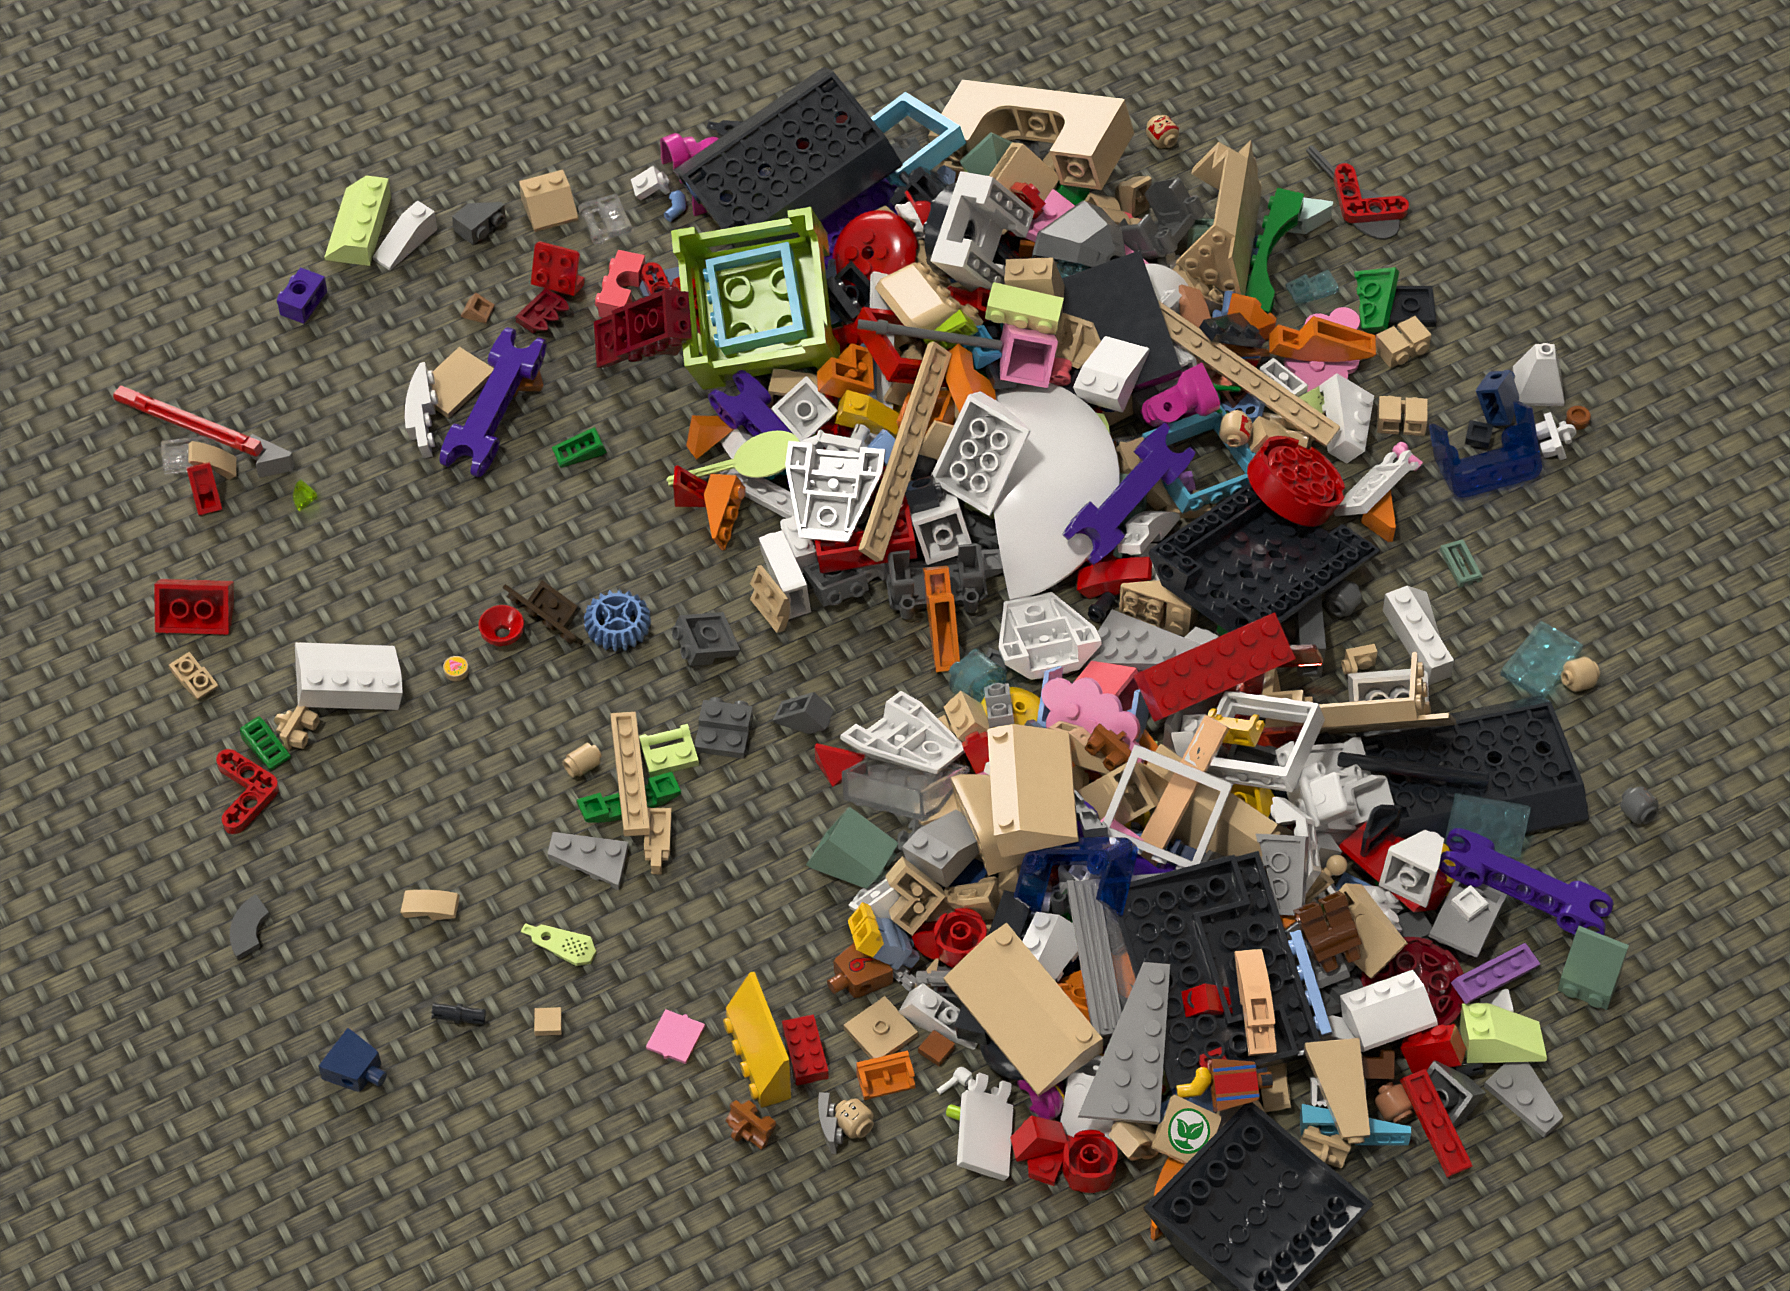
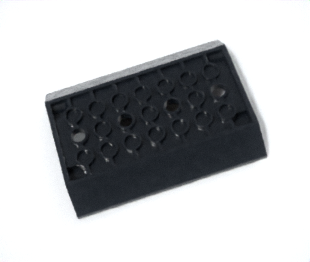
M822 67L673 171L698 204L704 206L721 229L785 219L788 218L789 210L811 207L819 221L823 222L901 168L903 164L887 137L834 71ZM840 115L848 117L844 123H837L835 120ZM803 141L810 143L808 148L804 150L797 148L798 144ZM763 168L772 169L771 173L767 176L759 174ZM725 194L733 195V199L731 201H721V198ZM796 232L731 243L730 245L735 249L799 238L800 235Z
M1248 484L1151 548L1148 554L1163 587L1228 632H1231L1274 612L1279 623H1282L1380 554L1381 550L1343 524L1328 533L1319 526H1304L1294 523L1268 507L1256 494L1251 484Z
M1540 695L1450 713L1456 719L1457 725L1348 734L1349 740L1361 737L1365 755L1489 773V783L1486 787L1370 771L1371 775H1383L1387 778L1394 805H1399L1402 808L1399 827L1392 834L1404 840L1427 830L1438 833L1444 838L1443 843L1447 845L1448 833L1455 828H1462L1486 837L1491 841L1588 822L1589 820L1583 780L1552 702ZM1544 747L1548 749L1549 752L1546 754L1539 753L1536 750V748ZM1496 757L1501 762L1493 764L1488 761V758ZM1397 776L1403 779V782L1396 784L1390 778ZM1452 837L1456 842H1465L1461 837Z

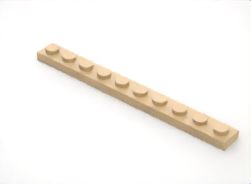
M1158 300L1170 337L1174 343L1236 386L1241 387L1243 391L1324 447L1328 446L1340 430L1338 424L1221 343L1211 342L1202 330Z
M931 342L927 345L858 549L876 562L882 561L952 355L936 342Z

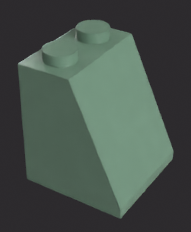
M848 807L826 831L806 865L817 871L867 889L873 882L878 884L886 873V870L883 868L885 865L888 867L897 854L894 853V850L898 843L858 812Z

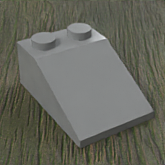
M956 809L919 828L902 846L905 858L910 863L946 888L979 853L977 841L965 815L963 816Z

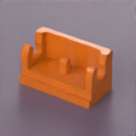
M908 1051L856 1062L857 1078L864 1100L915 1089L913 1078L915 1075Z

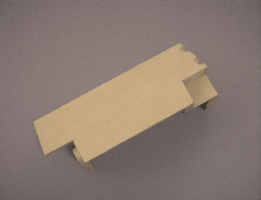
M1251 140L1239 152L1218 142L1193 167L1192 175L1219 190L1214 224L1176 260L1177 265L1224 292L1233 291L1241 295H1245L1262 191L1261 181L1258 178L1256 159L1252 152Z
M1412 652L1408 698L1319 704L1325 719L1319 734L1328 732L1331 735L1457 724L1456 719L1449 713L1431 714L1430 702H1425V697H1428L1427 683L1423 682L1421 678L1424 677V664L1418 661L1417 652ZM1276 668L1265 672L1262 695L1314 703L1313 697H1304L1303 690L1281 691ZM1266 718L1265 733L1274 736L1275 739L1299 737L1304 723Z
M1161 743L1155 751L1178 762L1182 759V757L1176 754L1175 750ZM1139 762L1138 765L1160 801L1175 772L1148 762L1147 765ZM1200 783L1170 839L1171 843L1174 844L1176 839H1179L1186 846L1194 849L1198 848L1221 791ZM1230 792L1205 853L1211 850L1224 856L1235 854L1236 857L1259 851L1260 857H1262L1260 843L1257 842L1256 834L1294 836V831L1275 823ZM1156 807L1149 810L1150 818Z

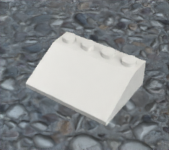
M981 391L969 394L931 475L934 476L936 483L940 482L943 489L986 515L991 516L1031 429L1001 403Z
M295 642L298 707L399 709L403 692L401 670L395 646Z

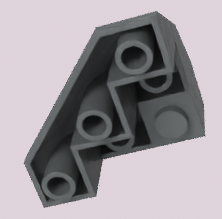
M1081 201L1037 233L1032 255L1039 258H1054L1055 262L1070 263L1086 270L1126 254L1120 227L1101 207L1087 201Z

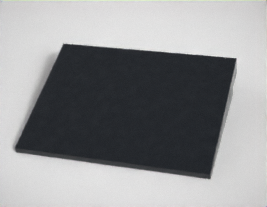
M1140 250L1062 278L1065 285L1062 313L1093 322L1101 341L1107 336L1150 349L1131 394L1181 376L1183 371ZM991 320L983 322L982 325L985 326L989 334H1002L1001 323H995ZM1072 367V370L1069 372L1071 375L1070 384L1060 387L1076 395L1073 386L1081 368ZM1087 403L1091 408L1097 407V405Z
M1259 851L1236 857L1234 854L1108 888L1135 979L1143 962L1170 964L1163 1069L1170 1090L1176 1089V1085L1192 1083L1196 1077V1070L1200 1068L1198 1061L1199 1055L1202 1054L1207 1057V1060L1221 1059L1225 1054L1227 1060L1255 1062L1257 1070L1307 1058L1304 1052L1305 1043L1320 1042ZM1262 949L1273 1002L1277 1052L1268 1055L1248 1056L1243 1005L1240 1004L1234 952ZM1205 983L1216 985L1224 1010L1223 1015L1205 1013L1197 1017H1185L1181 992ZM1222 986L1229 987L1231 999L1229 1007ZM1191 990L1187 997V1003L1190 1007L1194 1008L1190 1000ZM1219 1047L1222 1048V1053L1218 1057H1211L1207 1053Z

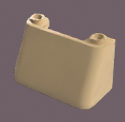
M959 774L950 778L957 808L963 816L965 815L974 834L979 852L983 854L984 867L988 876L1047 856L1045 848L1001 857L994 837L990 775Z

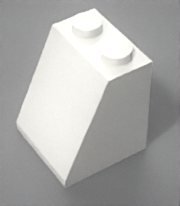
M943 488V497H940V507L914 514L910 510L912 522L927 565L957 556L958 545L972 544L958 497Z

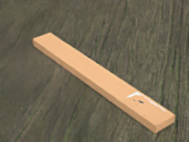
M1205 715L1180 762L1206 773L1230 727L1209 715ZM1174 773L1141 835L1144 842L1164 850L1166 849L1200 785L1199 782ZM1144 850L1142 855L1139 854L1155 867L1158 864L1157 861L1151 859L1153 854Z

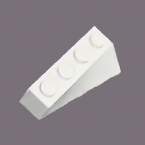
M1405 586L1386 593L1383 612L1411 658L1412 652H1417L1418 661L1423 662L1424 670L1428 673V685L1450 678L1454 659L1440 638L1427 592Z
M1042 912L1035 913L1022 942L1055 981H1059L1064 975L1063 969L1070 961L1074 962L1079 955L1073 923L1060 915Z

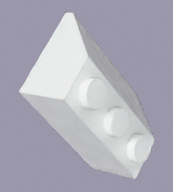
M1411 669L1348 674L1349 701L1408 698ZM1424 670V677L1421 678L1423 682L1427 683L1428 690V673ZM1429 693L1428 697H1425V702H1429Z
M1413 970L1340 995L1342 1018L1355 1038H1359L1360 1045L1364 1051L1438 1025L1426 989Z

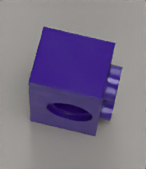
M300 267L297 273L291 276L284 291H281L277 297L280 315L305 324L327 293L325 276Z

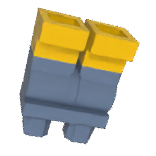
M862 902L848 919L856 950L886 964H890L896 970L901 965L912 968L919 960V953L912 949L914 946L912 936L907 934L899 925L894 924L891 919L880 918L874 915L870 905Z

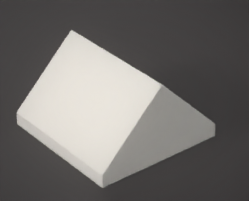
M808 376L803 378L771 408L799 441L810 438L838 412L830 399L824 393L818 392V387Z

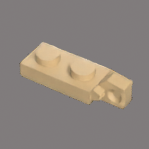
M647 808L650 835H644L645 860H651V874H662V860L668 861L670 856L672 809Z

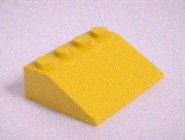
M751 972L727 1005V1018L723 1019L727 1034L732 1033L733 1035L732 1046L735 1055H740L743 1062L740 1063L743 1076L745 1078L749 1077L751 1081L749 1090L752 1099H758L760 1107L763 1108L791 1099L790 1064L756 974Z

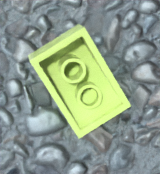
M1489 1003L1462 1004L1460 1031L1466 1047L1465 1056L1467 1063L1547 1061L1539 1021Z

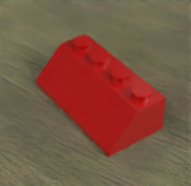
M1366 822L1339 845V848L1380 882L1389 848L1404 839L1390 834L1368 855L1362 857L1360 851ZM1438 870L1426 908L1396 893H1391L1413 912L1430 911L1437 909L1453 885L1447 881V876Z

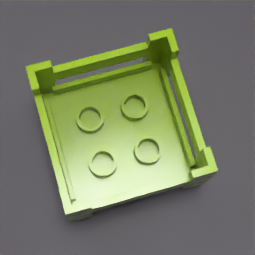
M811 207L789 210L788 218L703 233H698L695 227L671 231L673 253L678 259L681 291L689 292L692 339L682 345L684 366L703 390L726 386V381L733 380V375L740 370L746 371L752 377L772 374L773 369L796 370L816 366L819 370L831 357L837 359L841 355L840 345L832 334L824 256H830L828 235ZM796 232L800 235V238L712 252L709 248ZM789 242L794 254L808 338L724 355L720 348H716L714 334H717L716 326L713 327L710 313L714 312L713 304L710 305L707 298V291L710 290L709 282L706 283L703 269L707 268L705 260ZM782 257L716 271L727 339L793 325ZM693 278H695L699 324L701 333L703 356L701 357L699 355L692 285Z

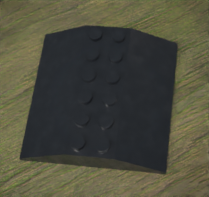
M1250 1102L1244 1104L1143 1209L1181 1256L1222 1291H1294L1374 1204L1258 1106Z

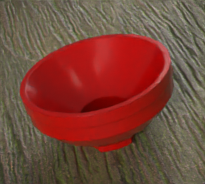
M508 605L493 606L487 609L479 619V631L482 638L494 646H507L516 642L524 630L522 614L514 607ZM499 629H507L510 632L509 635L502 638L495 634Z

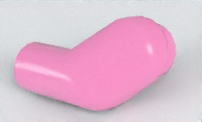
M1399 442L1393 447L1392 452H1395L1396 458L1399 459L1400 454L1403 451L1409 450L1406 443ZM1413 454L1408 458L1409 464L1411 462H1418L1421 466L1423 463Z

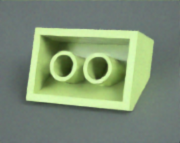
M993 282L985 319L995 323H1005L1018 328H1028L1044 334L1056 335L1064 298Z

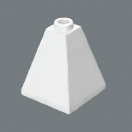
M1548 343L1535 344L1513 366L1514 381L1519 393L1517 406H1564L1561 366L1555 345Z
M1424 830L1391 846L1387 853L1379 886L1426 908L1437 875L1444 838L1436 832Z

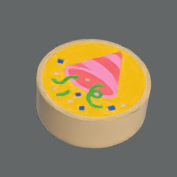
M452 656L443 664L444 675L451 681H461L469 673L468 663L463 657Z

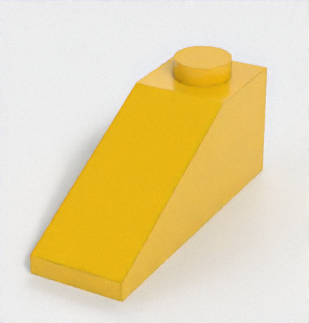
M846 390L839 401L835 423L854 429L856 424H861L870 429L869 433L876 435L884 429L896 439L899 431L896 422L899 413L868 395Z

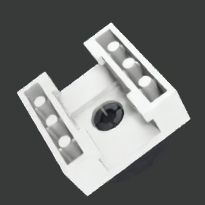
M960 171L957 182L946 186L931 202V210L923 226L926 262L936 275L955 279L970 292H973L978 287L991 290L993 282L1005 285V266L992 262L1003 229L1012 231L1018 237L1026 238L1035 211L995 178Z

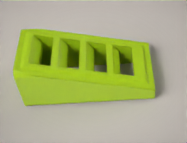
M960 309L935 329V331L972 336L979 331L974 321ZM923 339L927 345L928 343L936 341L930 339ZM943 341L938 343L944 349L956 345V343Z

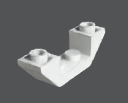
M1273 797L1271 815L1276 823L1281 825L1296 823L1294 836L1309 837L1307 893L1321 873L1314 820L1287 799Z

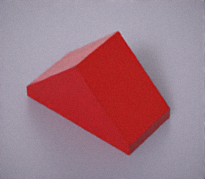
M678 465L674 467L673 490L675 507H706L704 493L708 483Z
M1205 983L1181 992L1185 1017H1197L1205 1013L1223 1015L1224 1010L1216 985ZM1222 986L1229 1007L1231 1005L1229 987ZM1191 990L1190 1000L1194 1008L1190 1007L1187 1003V997Z
M1032 1115L1010 1137L1017 1162L1064 1149L1067 1143L1062 1122Z

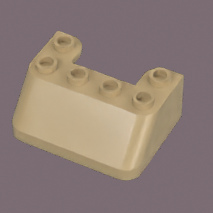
M921 261L919 263H912L881 278L875 287L904 326L935 330L959 309L970 317L976 326L982 325L984 322L979 317L976 308L969 304L963 306L950 296L951 292L945 288L951 284L948 278L936 275L930 266Z

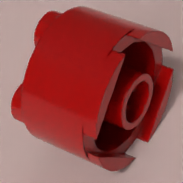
M957 908L949 914L946 912L937 920L934 928L939 958L952 968L988 936L986 924L980 914L968 908Z
M1097 1130L1079 1131L1069 1142L1067 1141L1063 1152L1062 1170L1072 1190L1096 1193L1110 1188L1117 1169L1118 1151L1115 1143L1105 1137L1104 1133Z

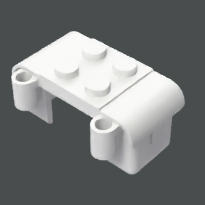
M1317 762L1303 768L1298 782L1307 815L1314 820L1316 831L1354 833L1367 822L1369 814L1374 807L1381 804L1394 805L1387 778L1383 775H1370L1362 779V770L1357 764L1326 775L1324 764Z

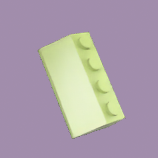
M365 176L346 188L324 257L325 260L370 266L391 199L388 178Z

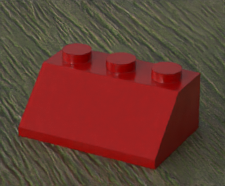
M160 579L154 584L155 632L229 635L234 608V581Z

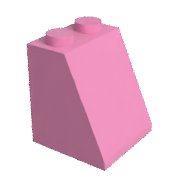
M1004 323L1000 339L1002 340L1000 380L1048 388L1058 344L1055 335L1050 333L1044 334L1028 328H1018Z

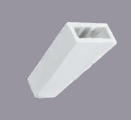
M783 532L769 533L760 537L761 552L770 576L789 599V619L810 613L807 584Z

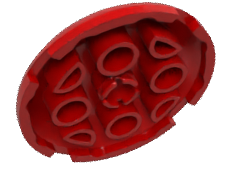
M874 210L860 214L842 229L835 242L832 259H835L834 266H836V272L838 274L850 261H853L869 280L874 271L888 275L912 263H916L917 239L911 226L902 217L892 212ZM871 251H874L872 258H870ZM845 279V280L843 281V283L845 284V286H847V285H854L852 282L848 281L847 279ZM852 288L850 292L856 297V290Z

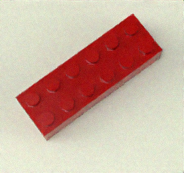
M1274 612L1133 676L1155 722L1296 658Z

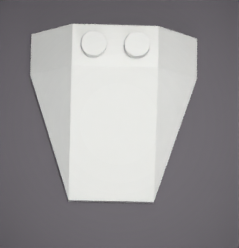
M788 441L785 466L799 538L849 542L882 476L885 449L861 447L860 453L815 449L813 443Z
M1053 592L1004 602L999 652L1006 666L1030 680L1043 679L1046 670L1057 666L1063 667L1062 674L1079 670L1102 645L1095 626Z
M902 691L886 701L884 717L866 730L855 724L840 736L842 741L872 759L938 774L965 753L962 742L920 701Z

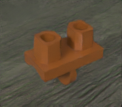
M1100 723L1094 728L1085 746V750L1091 755L1095 756L1098 752H1101L1106 756L1103 764L1110 772L1127 763L1132 752L1129 749L1130 746L1123 741L1127 733L1121 731L1117 735L1112 730L1108 731Z
M737 1100L730 1104L731 1111L726 1118L728 1126L733 1129L731 1138L734 1141L744 1138L762 1150L766 1147L769 1136L774 1132L776 1121L770 1116H765L762 1119L757 1117L756 1105L749 1100L742 1104Z

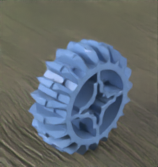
M620 589L617 593H612L609 590L608 595L605 596L600 593L599 600L593 598L591 605H587L584 616L585 631L588 633L590 640H594L597 646L603 644L605 651L609 647H613L615 652L619 647L626 651L628 645L635 648L636 641L643 642L644 636L648 635L651 625V618H649L650 610L646 606L645 601L640 600L638 594L632 596L630 590L625 594H622ZM632 615L636 617L634 623L630 621ZM601 618L605 620V624L603 626L599 624V620Z

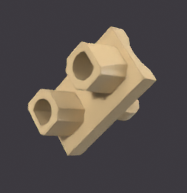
M298 705L294 712L287 711L286 714H277L274 718V722L278 726L276 732L280 734L279 736L284 742L283 746L287 751H290L292 746L304 749L309 737L308 733L303 732L302 729L305 727L315 730L320 722L318 714L310 711L308 707H298Z
M1309 1126L1304 1130L1299 1141L1323 1162L1341 1169L1351 1149V1144L1341 1140L1340 1135L1335 1134L1329 1137L1321 1134L1319 1128Z

